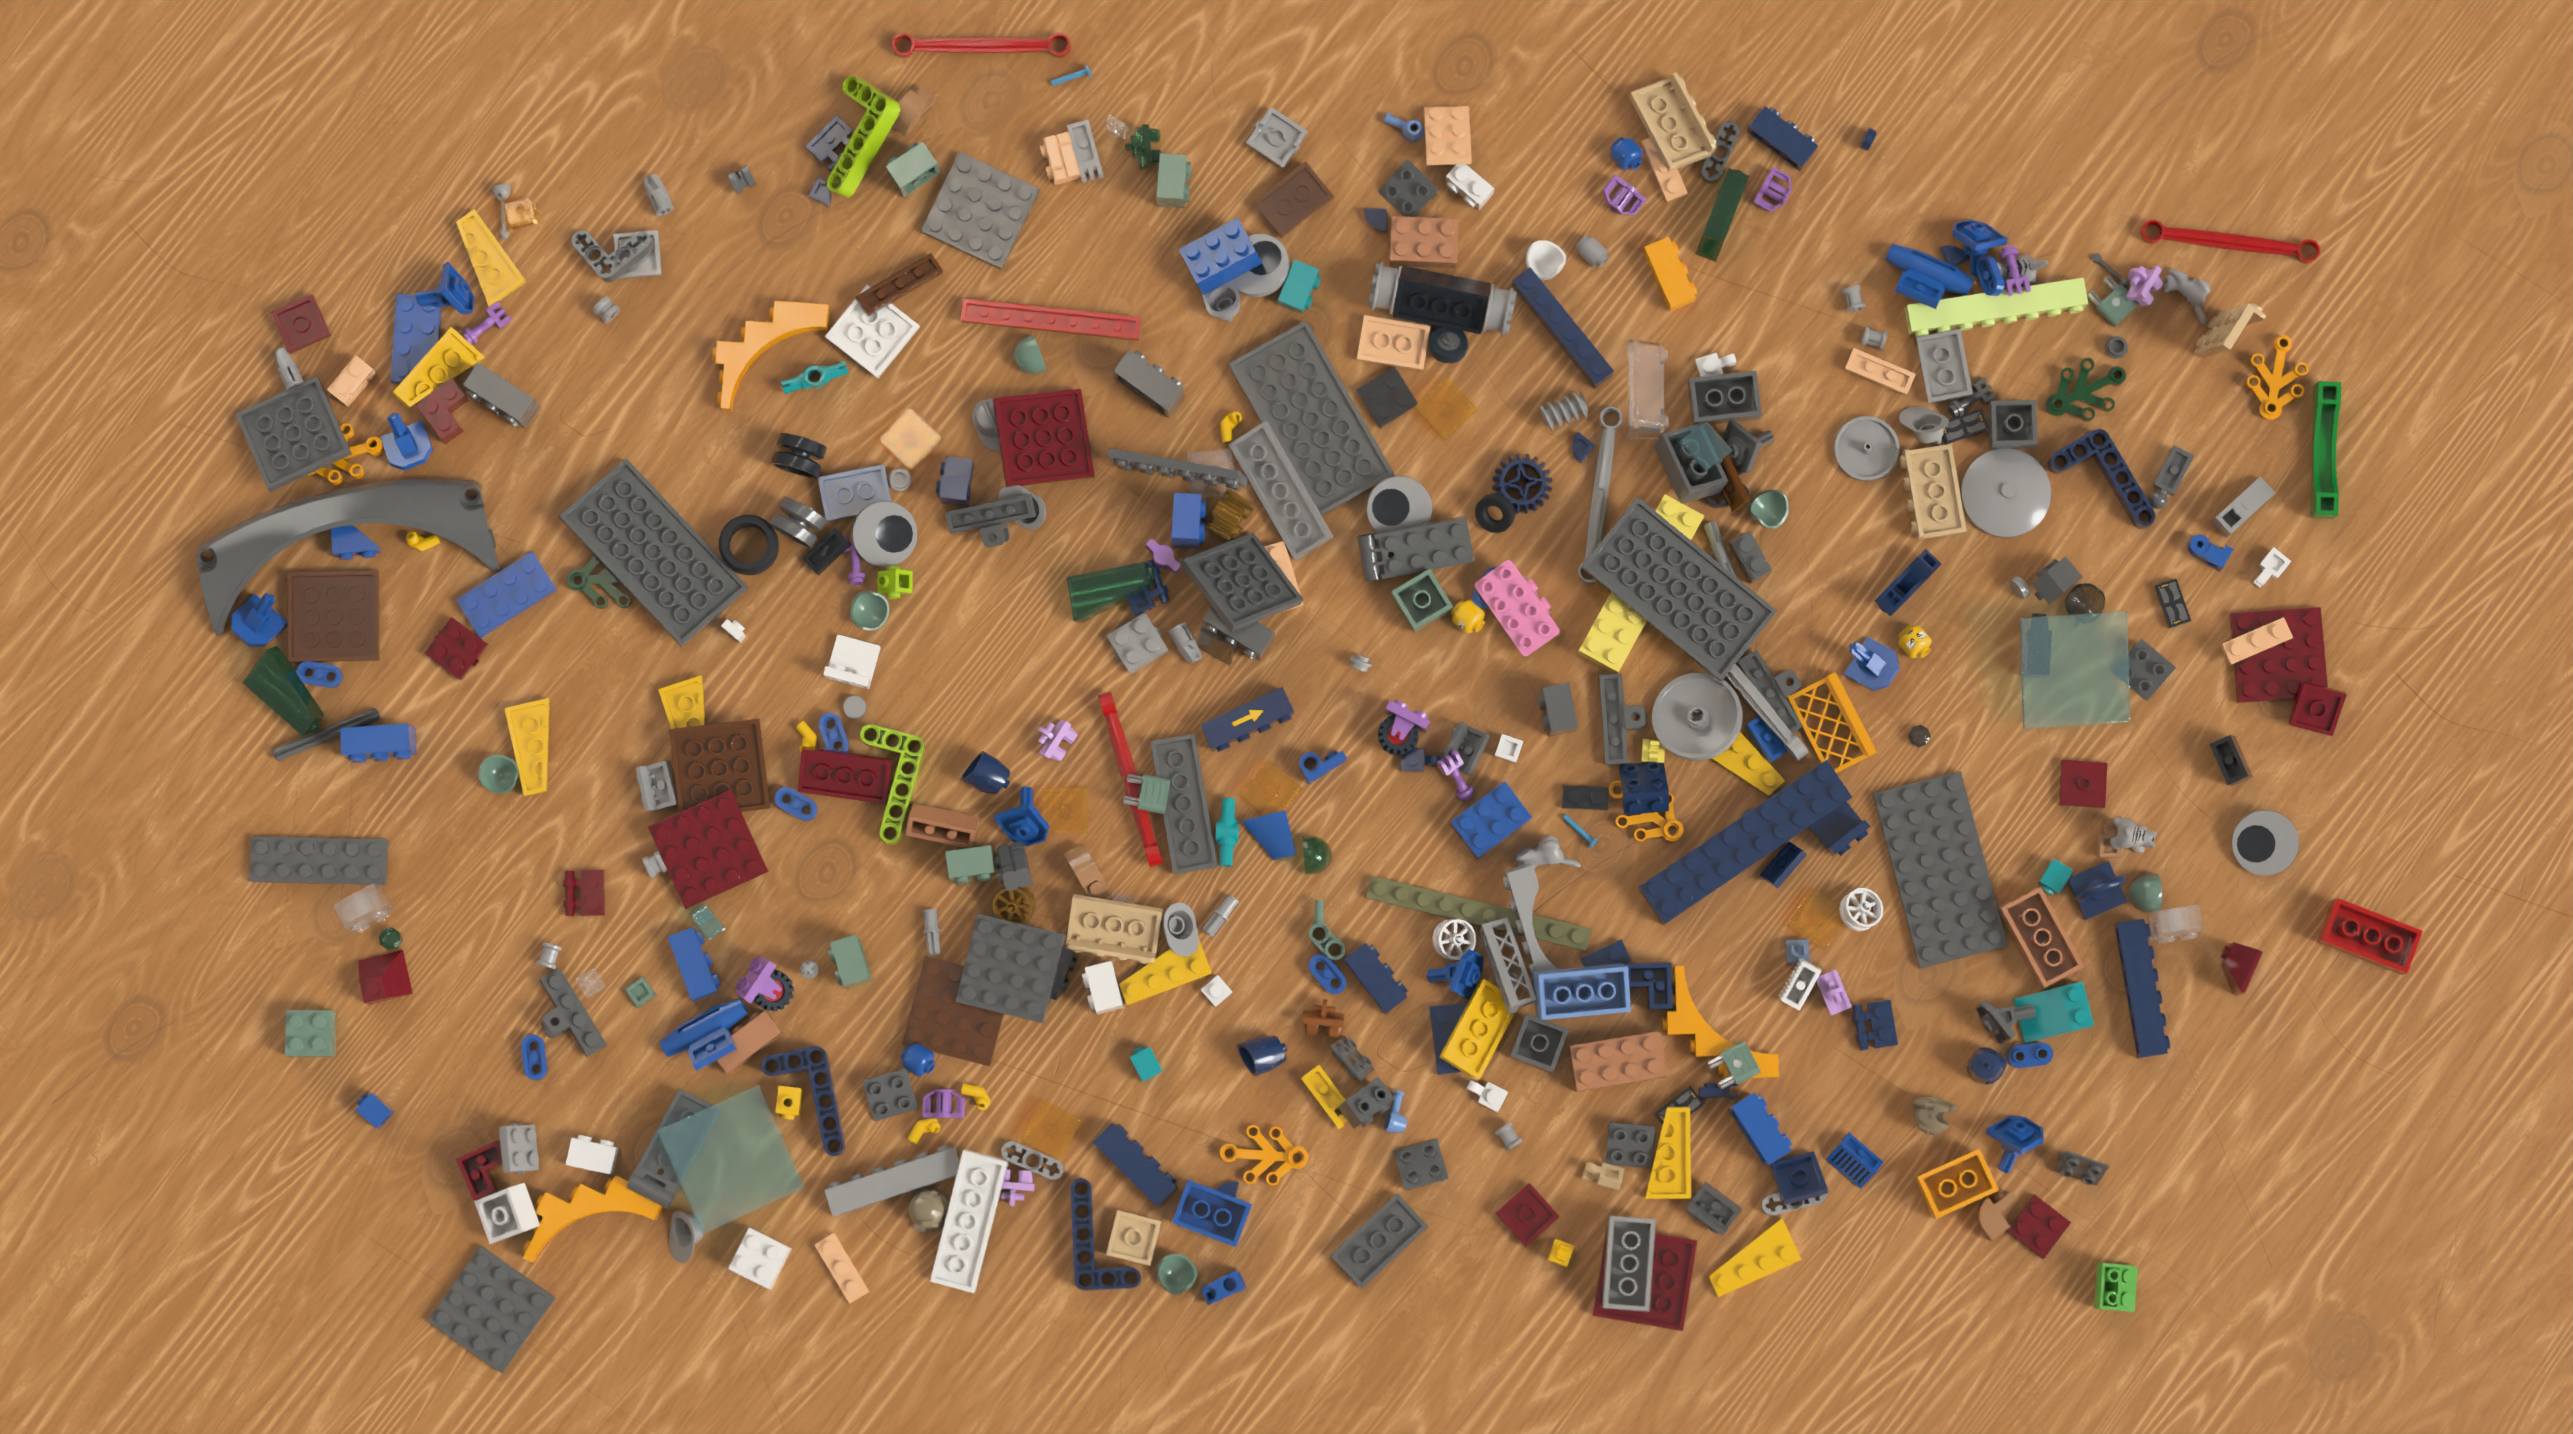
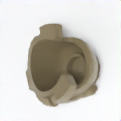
M1916 1097L1913 1101V1108L1918 1128L1925 1134L1938 1136V1134L1943 1133L1950 1127V1124L1944 1119L1945 1113L1957 1111L1958 1106L1941 1098Z
M919 1188L913 1191V1198L908 1206L909 1216L914 1222L913 1229L921 1232L938 1231L945 1224L950 1204L947 1196L937 1188Z

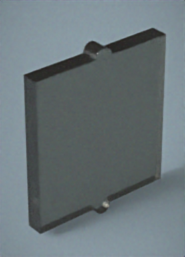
M1202 627L1200 629L1198 648L1230 666L1233 659L1234 644Z

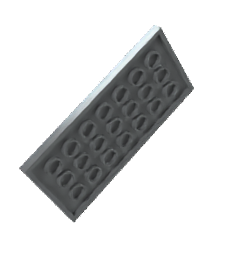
M1307 321L1302 322L1228 364L1261 423L1265 421L1269 423L1321 516L1372 489L1383 479L1395 476Z
M627 459L622 461L559 515V519L680 647H683L748 590V586Z
M1639 497L1632 502L1581 566L1584 571L1719 681L1724 679L1777 612V610Z
M1961 771L1873 793L1919 969L2007 947V940Z

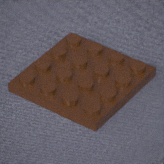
M378 570L287 572L289 663H302L305 661H380Z
M760 718L669 729L679 812L730 789L741 812L770 808Z
M925 956L902 1044L913 1045L920 1043L932 1052L990 1067L1004 1014L955 1002L964 966Z

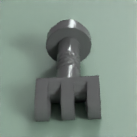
M1984 377L1971 386L1975 391L1972 396H1967L1959 402L1957 400L1951 401L1948 411L1954 418L1957 416L1961 417L1964 415L1963 409L1979 399L1983 404H1986L1998 395L1994 392L1987 396L1986 393L1992 389V386L1981 387V385L1987 382V379Z

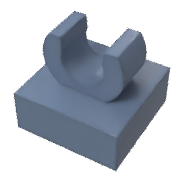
M1808 939L1785 941L1786 963H1797L1799 958L1810 962Z

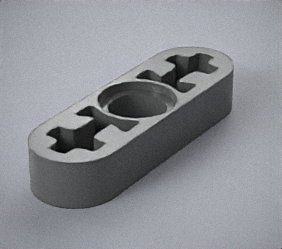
M1732 121L1723 123L1715 138L1716 147H1724L1727 155L1723 158H1718L1713 151L1712 155L1706 158L1702 167L1701 176L1707 183H1715L1719 180L1738 139L1740 129ZM1731 127L1735 136L1730 135L1728 142H1723L1726 132L1723 130H1728ZM1713 162L1722 163V166L1717 164L1715 168L1717 175L1707 176L1708 172L1705 170H1710Z

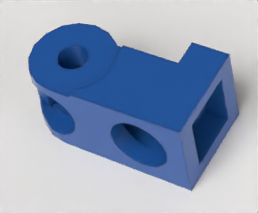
M2196 535L2188 543V551L2192 556L2218 571L2223 569L2234 550L2227 545L2221 549L2210 543L2204 535Z
M1235 1270L1200 1290L1207 1305H1210L1246 1289L1247 1286L1239 1270Z

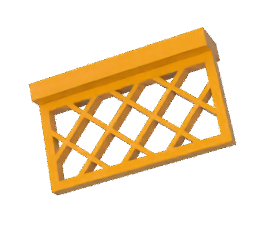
M1836 672L1788 696L1821 763L1828 760L1829 754L1842 757L1840 766L1834 769L1836 773L1878 753ZM1824 683L1827 684L1830 690L1827 700L1815 696L1817 687ZM1813 690L1812 695L1807 694V692ZM1801 695L1811 697L1808 709L1798 708L1794 699ZM1831 695L1833 696L1835 702L1830 701ZM1813 699L1826 702L1822 715L1810 711ZM1829 703L1839 707L1840 714L1838 720L1825 716ZM1800 711L1806 713L1805 718H1803ZM1809 714L1821 717L1818 730L1808 728L1806 721ZM1842 715H1843V717H1844L1846 723L1840 721ZM1824 719L1837 722L1833 735L1820 731ZM1839 723L1849 727L1851 732L1848 740L1835 736ZM1810 731L1816 732L1815 739ZM1819 734L1831 737L1828 750L1818 747L1816 742ZM1852 734L1857 743L1851 741ZM1834 738L1847 742L1843 755L1831 752ZM1849 744L1859 746L1863 755L1855 759L1847 757L1846 753ZM1821 751L1827 753L1825 759H1824V757H1823ZM1844 759L1851 760V761H1849V762L1843 764Z

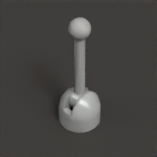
M494 185L493 194L500 201L502 231L500 232V237L506 239L509 233L506 231L505 200L510 197L511 185Z

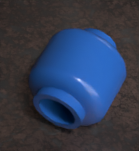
M1621 137L1612 144L1610 157L1621 170H1635L1641 165L1643 151L1632 138Z
M920 1043L909 1044L901 1054L902 1066L917 1077L923 1076L925 1073L930 1074L936 1064L934 1062L935 1055L930 1049Z

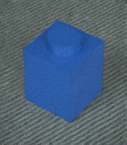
M373 1093L365 1094L358 1101L359 1107L356 1109L360 1115L378 1129L395 1112Z

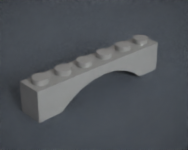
M1528 863L1505 870L1506 877H1503L1506 891L1510 890L1512 894L1509 902L1512 912L1517 911L1519 920L1515 922L1519 934L1523 933L1525 938L1522 946L1525 955H1530L1532 963H1529L1528 967L1531 976L1533 977V972L1559 969L1546 958L1534 934L1532 910L1539 884L1533 865Z

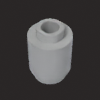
M1586 235L1576 245L1578 254L1593 268L1603 266L1609 259L1607 256L1609 251L1594 237Z

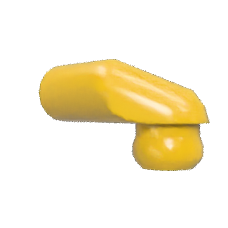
M1232 411L1220 422L1222 443L1233 442L1232 430L1242 420L1240 412Z
M409 532L406 535L407 544L419 551H426L441 543L436 534L426 538L417 535L416 532Z
M802 721L796 726L798 732L803 736L802 744L799 747L800 752H802L803 747L815 748L817 740L816 734L805 721Z
M963 1083L961 1094L973 1096L979 1110H986L990 1106V1097L986 1090L981 1086Z
M934 1118L920 1120L915 1124L908 1139L917 1144L923 1133H937L940 1130V1124Z

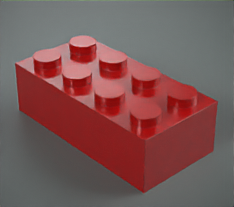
M2336 898L2331 902L2317 942L2404 975L2409 971L2423 931Z

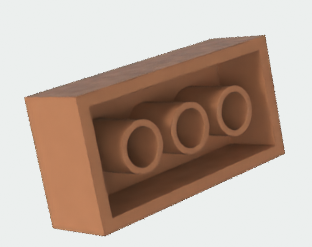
M2041 887L1998 909L2003 922L2040 989H2044L2085 967Z
M1660 1031L1568 1047L1576 1092L1667 1077Z

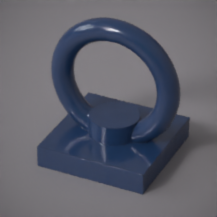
M2109 861L2069 877L2067 880L2084 920L2127 902L2120 885L2126 882V876H2115Z

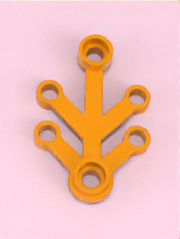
M2280 335L2273 341L2276 357L2272 374L2264 364L2265 359L2262 354L2256 353L2250 358L2251 366L2257 369L2270 388L2267 396L2260 387L2261 381L2258 376L2251 375L2246 380V386L2252 389L2261 403L2259 406L2261 416L2267 420L2278 418L2282 412V406L2294 398H2300L2305 391L2302 385L2295 384L2291 387L2290 392L2278 398L2279 389L2296 378L2305 376L2309 370L2306 363L2300 362L2292 371L2281 377L2285 355L2292 347V341L2286 335ZM2280 340H2285L2287 346H2280ZM2254 357L2260 358L2261 363L2255 364L2253 361ZM2298 366L2304 367L2305 372L2299 373L2297 370ZM2250 379H2255L2256 382H2257V385H2256V386H2252V385L2249 383V380H2250ZM2299 388L2301 391L2300 395H2296L2293 389ZM2273 405L2275 408L2274 412L2268 411L2267 406Z
M345 423L340 426L342 432L346 428L350 429L349 433L344 434L346 441L354 435V429L350 424ZM370 437L364 444L350 447L352 454L343 459L364 453L374 457L379 456L384 451L383 443L378 437ZM377 442L374 448L370 447L371 443ZM343 459L332 463L336 467L350 473L355 479H360L364 475V469L360 464H351ZM324 467L308 474L314 475L316 473L328 479L332 485L340 484L343 479L338 470L330 471ZM355 469H360L358 474H353ZM333 475H339L337 480H331Z
M1621 781L1612 782L1609 786V795L1614 799L1623 800V791L1618 795L1613 792V788L1616 786L1622 790ZM1670 792L1671 802L1669 803V811H1665L1666 820L1658 812L1641 813L1632 816L1619 815L1615 820L1616 826L1620 829H1624L1628 825L1654 822L1660 827L1650 830L1638 828L1633 835L1637 842L1662 836L1665 840L1674 842L1679 840L1684 832L1681 822L1675 819L1673 809L1674 796ZM1619 818H1625L1626 825H1619ZM1671 826L1676 828V833L1673 835L1668 832V828ZM1638 831L1644 832L1645 837L1643 839L1637 838L1636 834Z
M1250 1125L1247 1128V1136L1254 1139L1264 1151L1237 1149L1233 1144H1225L1220 1149V1156L1226 1162H1232L1236 1158L1262 1160L1252 1170L1244 1173L1243 1179L1247 1184L1255 1183L1257 1177L1275 1161L1286 1162L1275 1172H1270L1266 1176V1181L1271 1186L1277 1185L1280 1178L1290 1169H1301L1308 1162L1307 1151L1300 1146L1293 1147L1283 1135L1282 1129L1277 1126L1270 1129L1269 1136L1271 1139L1277 1140L1286 1152H1276L1260 1133V1129L1256 1125ZM1254 1127L1258 1130L1256 1136L1249 1134L1250 1128ZM1274 1129H1278L1280 1131V1136L1278 1138L1272 1136V1131ZM1226 1149L1233 1150L1234 1154L1232 1157L1225 1156ZM1299 1153L1302 1157L1299 1162L1293 1160V1155ZM1248 1173H1252L1255 1176L1252 1182L1246 1180ZM1272 1174L1277 1176L1275 1183H1270L1268 1180Z

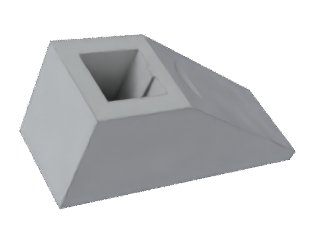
M2259 477L2211 522L2227 538L2270 499L2275 492Z

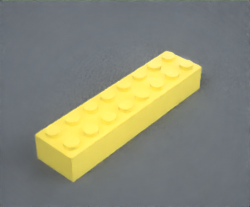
M1666 494L1656 509L1658 514L1690 540L1704 518V515L1681 504ZM1610 593L1577 654L1613 674H1618L1646 620L1613 593Z

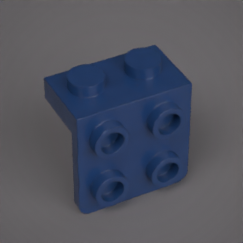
M1630 763L1619 766L1624 815L1669 811V790L1664 763Z
M1845 802L1809 828L1833 857L1837 853L1841 856L1851 848L1849 843L1854 839L1859 842L1869 833L1866 830L1871 826L1866 820L1862 821L1851 806Z

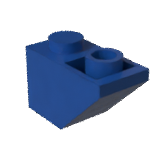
M353 525L331 529L333 555L339 557V560H351L356 555H362V558H373L375 554L381 553V548Z

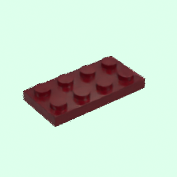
M803 747L797 792L887 804L892 759Z

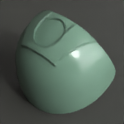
M1034 335L1022 339L1013 351L1017 368L1029 374H1041L1047 371Z
M1764 491L1751 501L1749 513L1760 526L1770 529L1778 528L1788 516V499L1781 491Z
M868 590L856 595L850 610V617L857 627L869 631L882 627L889 615L887 599L879 593Z
M499 754L491 755L481 763L478 778L482 786L490 792L504 794L514 788L518 779L519 769L513 759Z
M2145 874L2132 882L2129 889V898L2132 904L2140 911L2148 913L2160 912L2162 885L2159 874Z
M1170 1254L1164 1257L1158 1264L1157 1276L1161 1286L1167 1292L1173 1295H1180L1191 1288L1196 1281L1197 1269L1188 1257L1182 1254Z

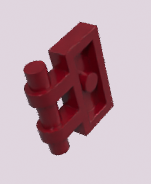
M581 870L580 880H574V871H565V880H563L565 900H563V907L566 908V916H575V907H581V916H605L604 870ZM574 887H581V900H574Z

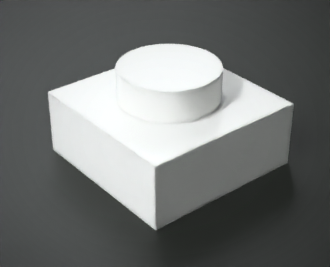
M727 619L721 625L723 629L740 643L745 639L746 635L742 632L745 628L736 620L731 623Z
M1502 734L1495 756L1516 763L1523 741Z
M1218 975L1201 989L1215 1007L1233 993Z

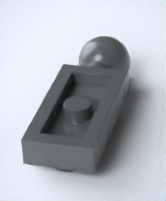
M2175 445L2172 447L2153 484L2154 487L2159 489L2152 493L2149 498L2150 505L2153 508L2162 509L2166 506V494L2171 496L2175 494L2194 455Z

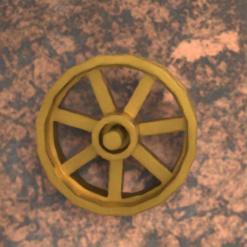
M1004 886L993 900L992 909L995 917L1024 924L1035 910L1036 901L1033 893L1027 887L1021 888L1018 886V889L1009 890L1010 899L1001 895L1004 891H1007ZM1014 890L1022 894L1019 897H1015ZM1025 896L1029 904L1022 903L1021 899ZM999 900L1005 902L1007 905L1000 908L998 904ZM1020 908L1029 909V913L1026 917L1022 913ZM1007 910L1009 917H1006L1002 912ZM1015 912L1021 920L1012 919Z

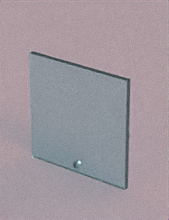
M2127 611L2020 618V675L2022 677L2023 729L2130 722V665L2128 660Z
M759 1085L657 1131L678 1178V1184L681 1185L702 1234L804 1188L783 1141V1135L780 1134Z

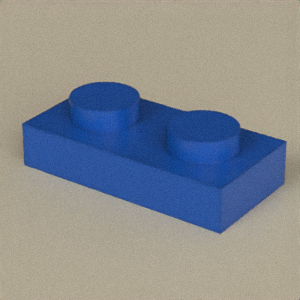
M1760 717L1745 725V728L1768 763L1773 762L1788 752L1784 743Z

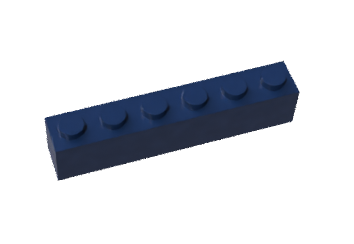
M1531 267L1512 281L1511 286L1517 291L1519 296L1594 389L1613 375L1614 370Z
M2145 919L2116 923L2114 928L2137 1059L2167 1054V1049H2170V1041L2168 1035L2165 1036L2163 1027L2166 1026L2165 1014L2160 1011L2159 1004H2162V995L2160 990L2157 991L2156 988L2158 972L2152 965L2154 950L2152 946H2149L2148 937L2151 936L2149 924H2145Z

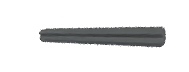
M372 708L275 748L273 755L277 761L288 758L340 736V728L362 727L379 720V712L376 708Z

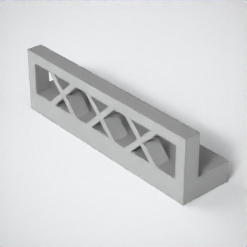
M1508 917L1482 924L1479 933L1507 1013H1515L1519 1007L1535 1003L1537 999ZM1504 925L1507 933L1505 938L1502 939L1496 936L1493 928ZM1503 945L1513 949L1514 955L1511 960L1502 956L1501 949ZM1511 966L1520 970L1521 976L1519 980L1509 976L1508 970ZM1518 986L1527 990L1529 998L1518 1001L1515 993Z

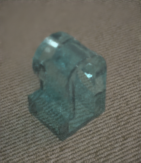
M705 903L690 914L708 940H712L726 929Z

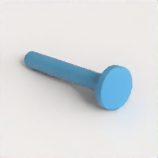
M1087 64L1086 69L1051 80V83L1056 85L1087 74L1089 77H1092Z
M1567 814L1563 817L1571 827L1590 843L1588 848L1593 847L1599 840L1598 837L1593 839Z

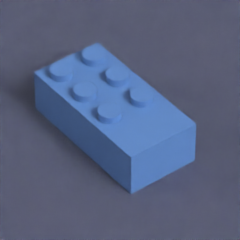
M1622 963L1533 972L1534 993L1537 999L1535 1002L1536 1017L1541 1020L1631 1012L1628 966Z

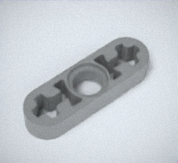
M1009 1141L1002 1147L1001 1153L1005 1160L1043 1177L1057 1180L1064 1173V1166L1060 1161L1017 1142ZM1012 1145H1015V1150L1019 1153H1022V1149L1027 1150L1022 1158V1163L1017 1162L1020 1157L1015 1155L1009 1158L1006 1148H1011ZM1030 1154H1036L1039 1157V1164L1036 1167H1029L1026 1163V1158ZM1043 1158L1048 1159L1045 1163L1047 1165L1053 1166L1054 1163H1057V1168L1060 1170L1059 1174L1055 1173L1053 1176H1050V1171L1043 1168V1172L1038 1171L1043 1164Z
M1780 1193L1764 1197L1761 1202V1208L1767 1215H1777L1821 1204L1826 1199L1827 1194L1820 1195L1818 1201L1814 1197L1807 1199L1808 1204H1804L1805 1200H1802L1797 1206L1785 1205L1786 1209L1784 1210L1782 1205H1779L1772 1212L1770 1208H1766V1204L1769 1203L1770 1198H1772L1773 1202L1781 1201Z

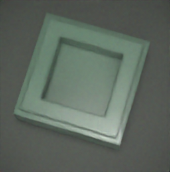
M643 976L625 989L637 1008H640L657 995Z

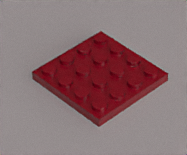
M1081 389L993 399L1006 488L1018 485L1025 486L1087 479L1095 476Z
M2321 607L2230 614L2232 639L2283 617L2293 636L2288 641L2234 663L2237 703L2295 700L2302 681L2328 687Z
M731 789L648 826L685 909L768 872Z
M1606 1228L1592 1316L1683 1331L1697 1240L1655 1233L1649 1312L1602 1308L1607 1241Z

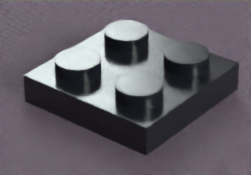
M1395 366L1357 389V393L1380 428L1418 406V402Z

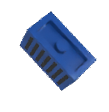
M1850 1132L1826 1158L1860 1189L1883 1164L1879 1157Z

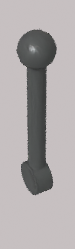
M2095 253L2092 256L2093 262L2101 264L2124 287L2129 286V280L2123 279L2101 259L2099 253Z

